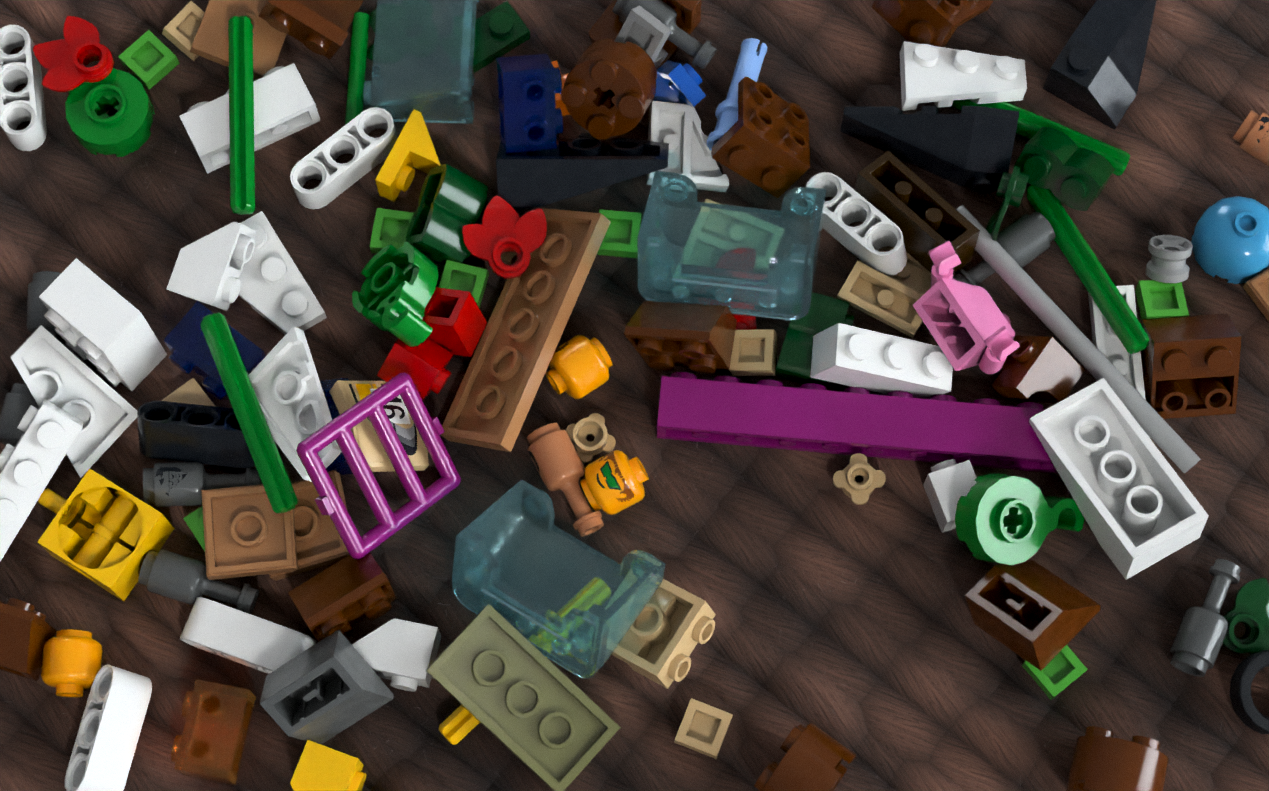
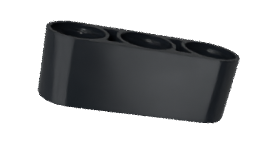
M151 401L138 408L139 451L146 457L181 462H200L202 464L236 468L255 466L233 408L169 401Z

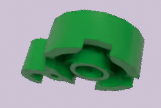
M113 68L105 79L94 83L83 82L75 89L68 91L70 93L65 102L66 119L80 145L91 154H116L117 157H124L137 151L149 139L153 114L155 115L154 107L142 83L130 73ZM115 109L117 113L109 117L105 112Z
M404 242V245L398 249L391 244L387 245L375 254L363 268L361 274L366 277V280L361 287L360 293L353 290V307L382 331H389L407 346L415 347L423 343L433 331V328L422 319L425 314V308L436 289L438 269L429 258L409 242Z
M996 473L977 477L974 480L977 483L971 487L967 496L959 498L955 514L957 536L960 541L966 542L969 550L974 553L972 556L979 560L1006 565L1026 562L1038 552L1047 534L1054 529L1079 532L1082 530L1084 516L1074 499L1043 496L1040 488L1027 478Z

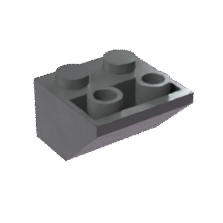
M338 629L268 674L265 679L260 705L289 737L323 744L393 700L394 694Z

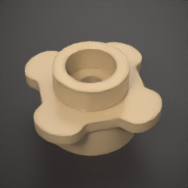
M598 413L590 414L589 417L581 419L576 424H570L566 428L583 463H589L592 461L593 456L601 452L609 453L615 448L616 440L612 435L608 434L605 418ZM588 435H593L595 439L592 442L587 441L586 437Z
M856 453L850 457V463L843 470H838L834 473L833 483L835 487L842 488L844 494L851 498L854 504L864 505L868 502L869 496L873 493L874 489L881 488L885 484L886 477L883 471L875 470L867 463V457L864 454ZM858 475L862 476L863 482H856L855 477Z

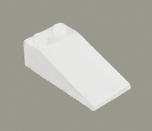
M1104 378L1030 418V425L1093 534L1125 580L1200 538L1209 515Z

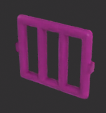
M399 373L297 445V454L319 494L315 502L322 515L330 516L350 556L354 559H361L458 487L461 482V477L440 437L445 431L438 417H430L411 376L407 373ZM399 395L441 478L426 489H424L383 408L384 405ZM367 417L410 501L395 512H392L351 431L353 427ZM335 440L378 522L376 526L360 536L318 455L320 450Z

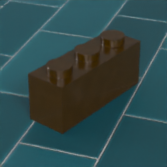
M887 151L858 172L855 191L901 229L906 252L931 273L932 266L934 265L928 251L949 240L961 261V264L953 268V274L972 260L980 230L891 152Z

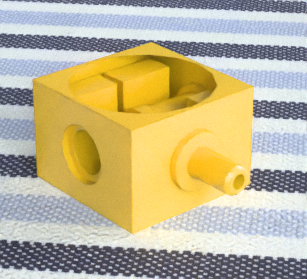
M90 468L68 499L63 498L49 488L44 489L38 499L39 504L57 515L37 543L52 557L122 601H125L137 584L140 569L147 553L150 550L159 552L175 529L161 512Z

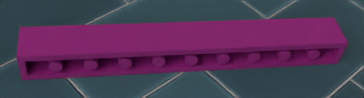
M675 372L671 374V377H661L657 420V438L843 455L861 453L866 457L934 463L955 459L958 464L970 460L972 466L1058 473L1029 423L1031 417L1046 410L1039 403L1024 402L1018 404L1017 407L1002 406L999 401L986 398L977 399L974 403L956 402L957 399L950 395H934L930 399L913 398V394L905 391H891L887 395L870 394L869 390L860 387L845 388L844 392L826 390L825 386L815 383L802 384L800 388L784 387L783 383L776 380H760L757 384L740 383L738 378L732 376H717L714 380L697 379L696 375L687 372Z

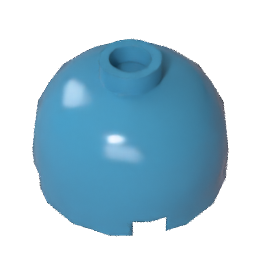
M1234 196L1223 198L1204 211L1195 226L1191 242L1193 244L1192 250L1195 260L1205 273L1212 277L1217 275L1223 279H1229L1227 283L1240 284L1247 282L1269 268V209L1265 205L1252 198Z

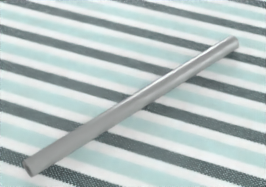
M964 205L958 207L956 210L980 230L975 250L1097 381L1102 378L1107 381L1142 429L1184 474L1201 460L1199 456L997 241L992 240L991 234Z

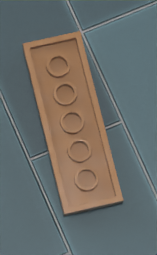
M541 208L544 211L547 222L544 243L530 254L531 259L527 270L519 277L507 279L443 422L442 427L445 432L441 436L448 441L506 452L512 451L611 223L602 213Z

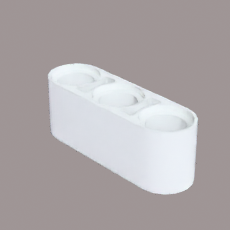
M7 25L0 28V126L17 149L32 151L44 143L47 135L41 65L33 52L35 44L29 33L19 25ZM23 47L20 52L10 54L13 49ZM27 84L23 90L13 92L14 88L18 85ZM31 121L25 129L16 130L17 126L22 122Z
M379 107L364 110L297 162L292 168L290 180L300 204L309 209H320L328 205L385 160L398 138L391 114ZM377 128L387 130L380 137L373 138L368 136L372 130ZM349 153L354 155L353 159L347 163L336 162V159L342 154ZM311 179L321 180L319 186L314 189L303 188V185Z
M822 172L809 179L805 192L811 216L817 224L867 266L887 276L896 275L903 270L907 262L905 243L901 229L837 175ZM826 197H834L830 201H820L821 199ZM853 222H864L859 226H849ZM882 247H894L892 250L887 252L878 251Z
M203 597L196 598L180 636V640L191 646L267 674L272 673L317 642L301 632Z
M109 664L104 665L98 671L91 686L65 775L66 791L124 790L151 698L152 682L150 678Z

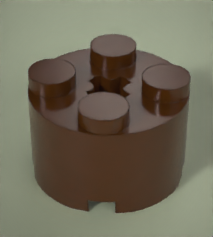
M602 39L591 44L568 74L561 92V99L572 118L581 127L589 131L594 138L599 140L623 135L635 128L655 97L656 67L650 56L641 47L628 41L624 44L612 41L613 39Z
M810 723L807 727L800 724L792 729L780 747L781 750L786 752L784 758L779 764L776 761L772 765L769 764L756 781L754 787L759 791H834L848 770L841 762L844 760L850 764L854 761L856 754L813 723Z
M1095 726L1086 727L1085 735L1077 738L1066 791H1163L1169 758L1159 751V741L1144 736H1133L1132 741L1114 738L1112 731Z

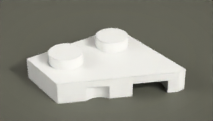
M661 101L651 102L649 106L648 141L669 143L668 168L647 174L646 185L726 192L729 187V179L726 174L722 175L716 160L712 158V151L707 146L708 136L703 133L701 120L693 106Z

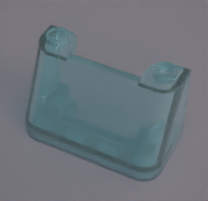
M377 0L372 80H365L364 105L371 106V108L379 107L385 109L391 114L394 122H407L413 109L422 113L426 123L474 124L475 104L474 101H471L474 85L473 59L476 9L479 0Z
M655 171L637 238L638 289L645 300L728 306L732 314L781 320H797L803 318L809 312L825 210L826 189L809 187L791 189L784 195L781 211L697 202V187L690 178L678 173Z
M521 479L456 535L452 590L460 603L475 614H478L487 604H490L545 657L574 675L589 679L605 665L661 585L666 563L660 561L652 554L641 550L629 552L623 558L621 564L617 563L554 525L555 511L550 496Z

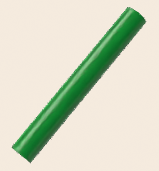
M363 12L354 13L345 125L363 112L370 17L367 13Z

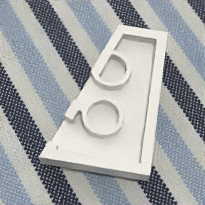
M906 41L903 42L900 50L902 111L916 110L919 103L934 102L937 108L951 107L954 100L970 99L976 104L1021 101L1027 90L1025 60Z
M261 211L241 222L240 224L256 231L254 236L256 245L253 256L243 266L239 278L241 280V289L238 296L250 304L252 309L284 335L293 326L305 331L326 319L327 316L264 213Z
M42 325L10 356L38 406L45 399L83 421L82 429L66 453L80 478L137 418L138 411Z
M293 326L248 376L274 441L302 479L312 482L297 454V445L332 421V417L304 330ZM335 440L318 452L325 468L340 455L341 450Z

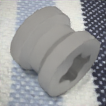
M1175 235L1152 237L1148 246L1152 258L1146 264V275L1152 280L1163 283H1180L1187 280L1190 268L1186 264V260L1192 254V242Z

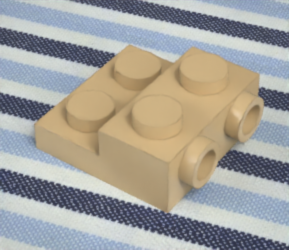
M635 564L587 636V639L596 647L627 663L632 670L668 689L674 680L680 682L688 674L691 667V658L689 656L697 643L705 644L713 635L715 630L713 618L716 614L705 600Z

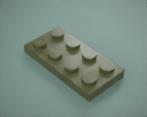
M487 604L426 669V672L553 791H564L621 728L490 604Z

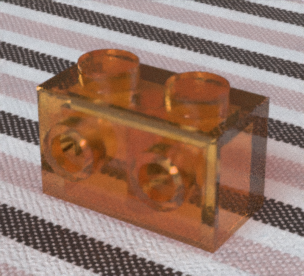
M196 679L193 691L188 690L183 701L182 717L186 718L183 734L177 735L173 742L171 761L176 762L174 769L184 776L236 785L256 696L249 689Z

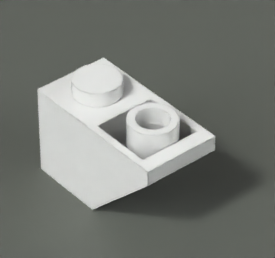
M234 221L181 248L166 290L228 311L230 303H233L239 295L241 289V280L239 278L243 266L253 256L256 245L254 239L256 231Z
M393 618L352 645L380 678L391 680L390 686L415 692L417 686L428 688L430 686L431 676L426 672V669L436 660L441 634L438 627Z

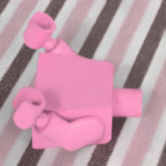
M949 240L928 251L934 264L931 270V288L913 304V307L955 371L979 365V368L985 374H995L1003 367L1007 356L1018 349L1020 345L1017 341L1013 340L1015 331L1011 327L1010 318L1000 311L988 291L983 287L960 282L953 278V268L961 264V261Z

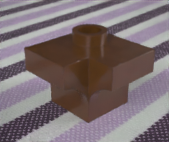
M1015 335L1013 340L1017 341L1020 347L1007 356L1003 367L996 372L998 377L992 384V387L1002 397L1028 399L1031 396L1036 402L1058 403L1064 400L1085 371L1083 367L1053 337Z

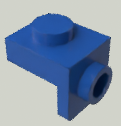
M667 60L657 69L656 93L652 101L684 103L694 107L706 97V94L699 87L703 81L688 63L682 66L681 63Z

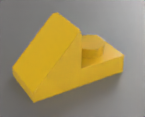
M413 109L375 179L379 196L395 202L401 190L405 192L410 187L415 175L414 168L428 174L431 168L441 166L422 113Z

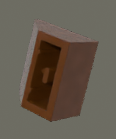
M643 301L625 326L624 335L646 364L653 369L670 371L673 370L674 366L689 367L698 373L711 374L715 372V369L729 370L737 320L728 306Z
M1228 314L1142 319L1141 325L1149 336L1148 347L1141 351L1145 398L1163 419L1236 414L1242 336Z
M370 552L361 559H354L348 555L288 592L318 642L338 629L347 638L353 633L352 627L365 618L372 621L383 616L392 608L390 603L397 599L386 575Z
M1027 560L1015 565H995L965 595L974 624L1040 671L1101 610L1100 604L1034 560Z
M9 598L7 604L0 601V670L38 681L42 671L44 644L47 640L55 637L56 630L45 622L47 617L45 614L35 611L34 605L15 598Z

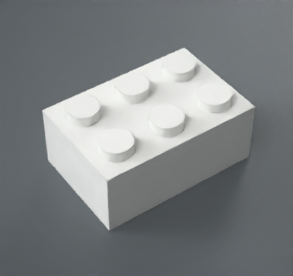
M77 258L39 296L48 309L44 317L56 327L55 331L66 341V346L83 361L88 358L97 367L96 371L114 387L121 382L132 392L167 355L142 313Z

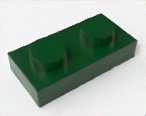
M505 1L443 39L438 44L442 54L463 81L531 37L527 26L510 3Z

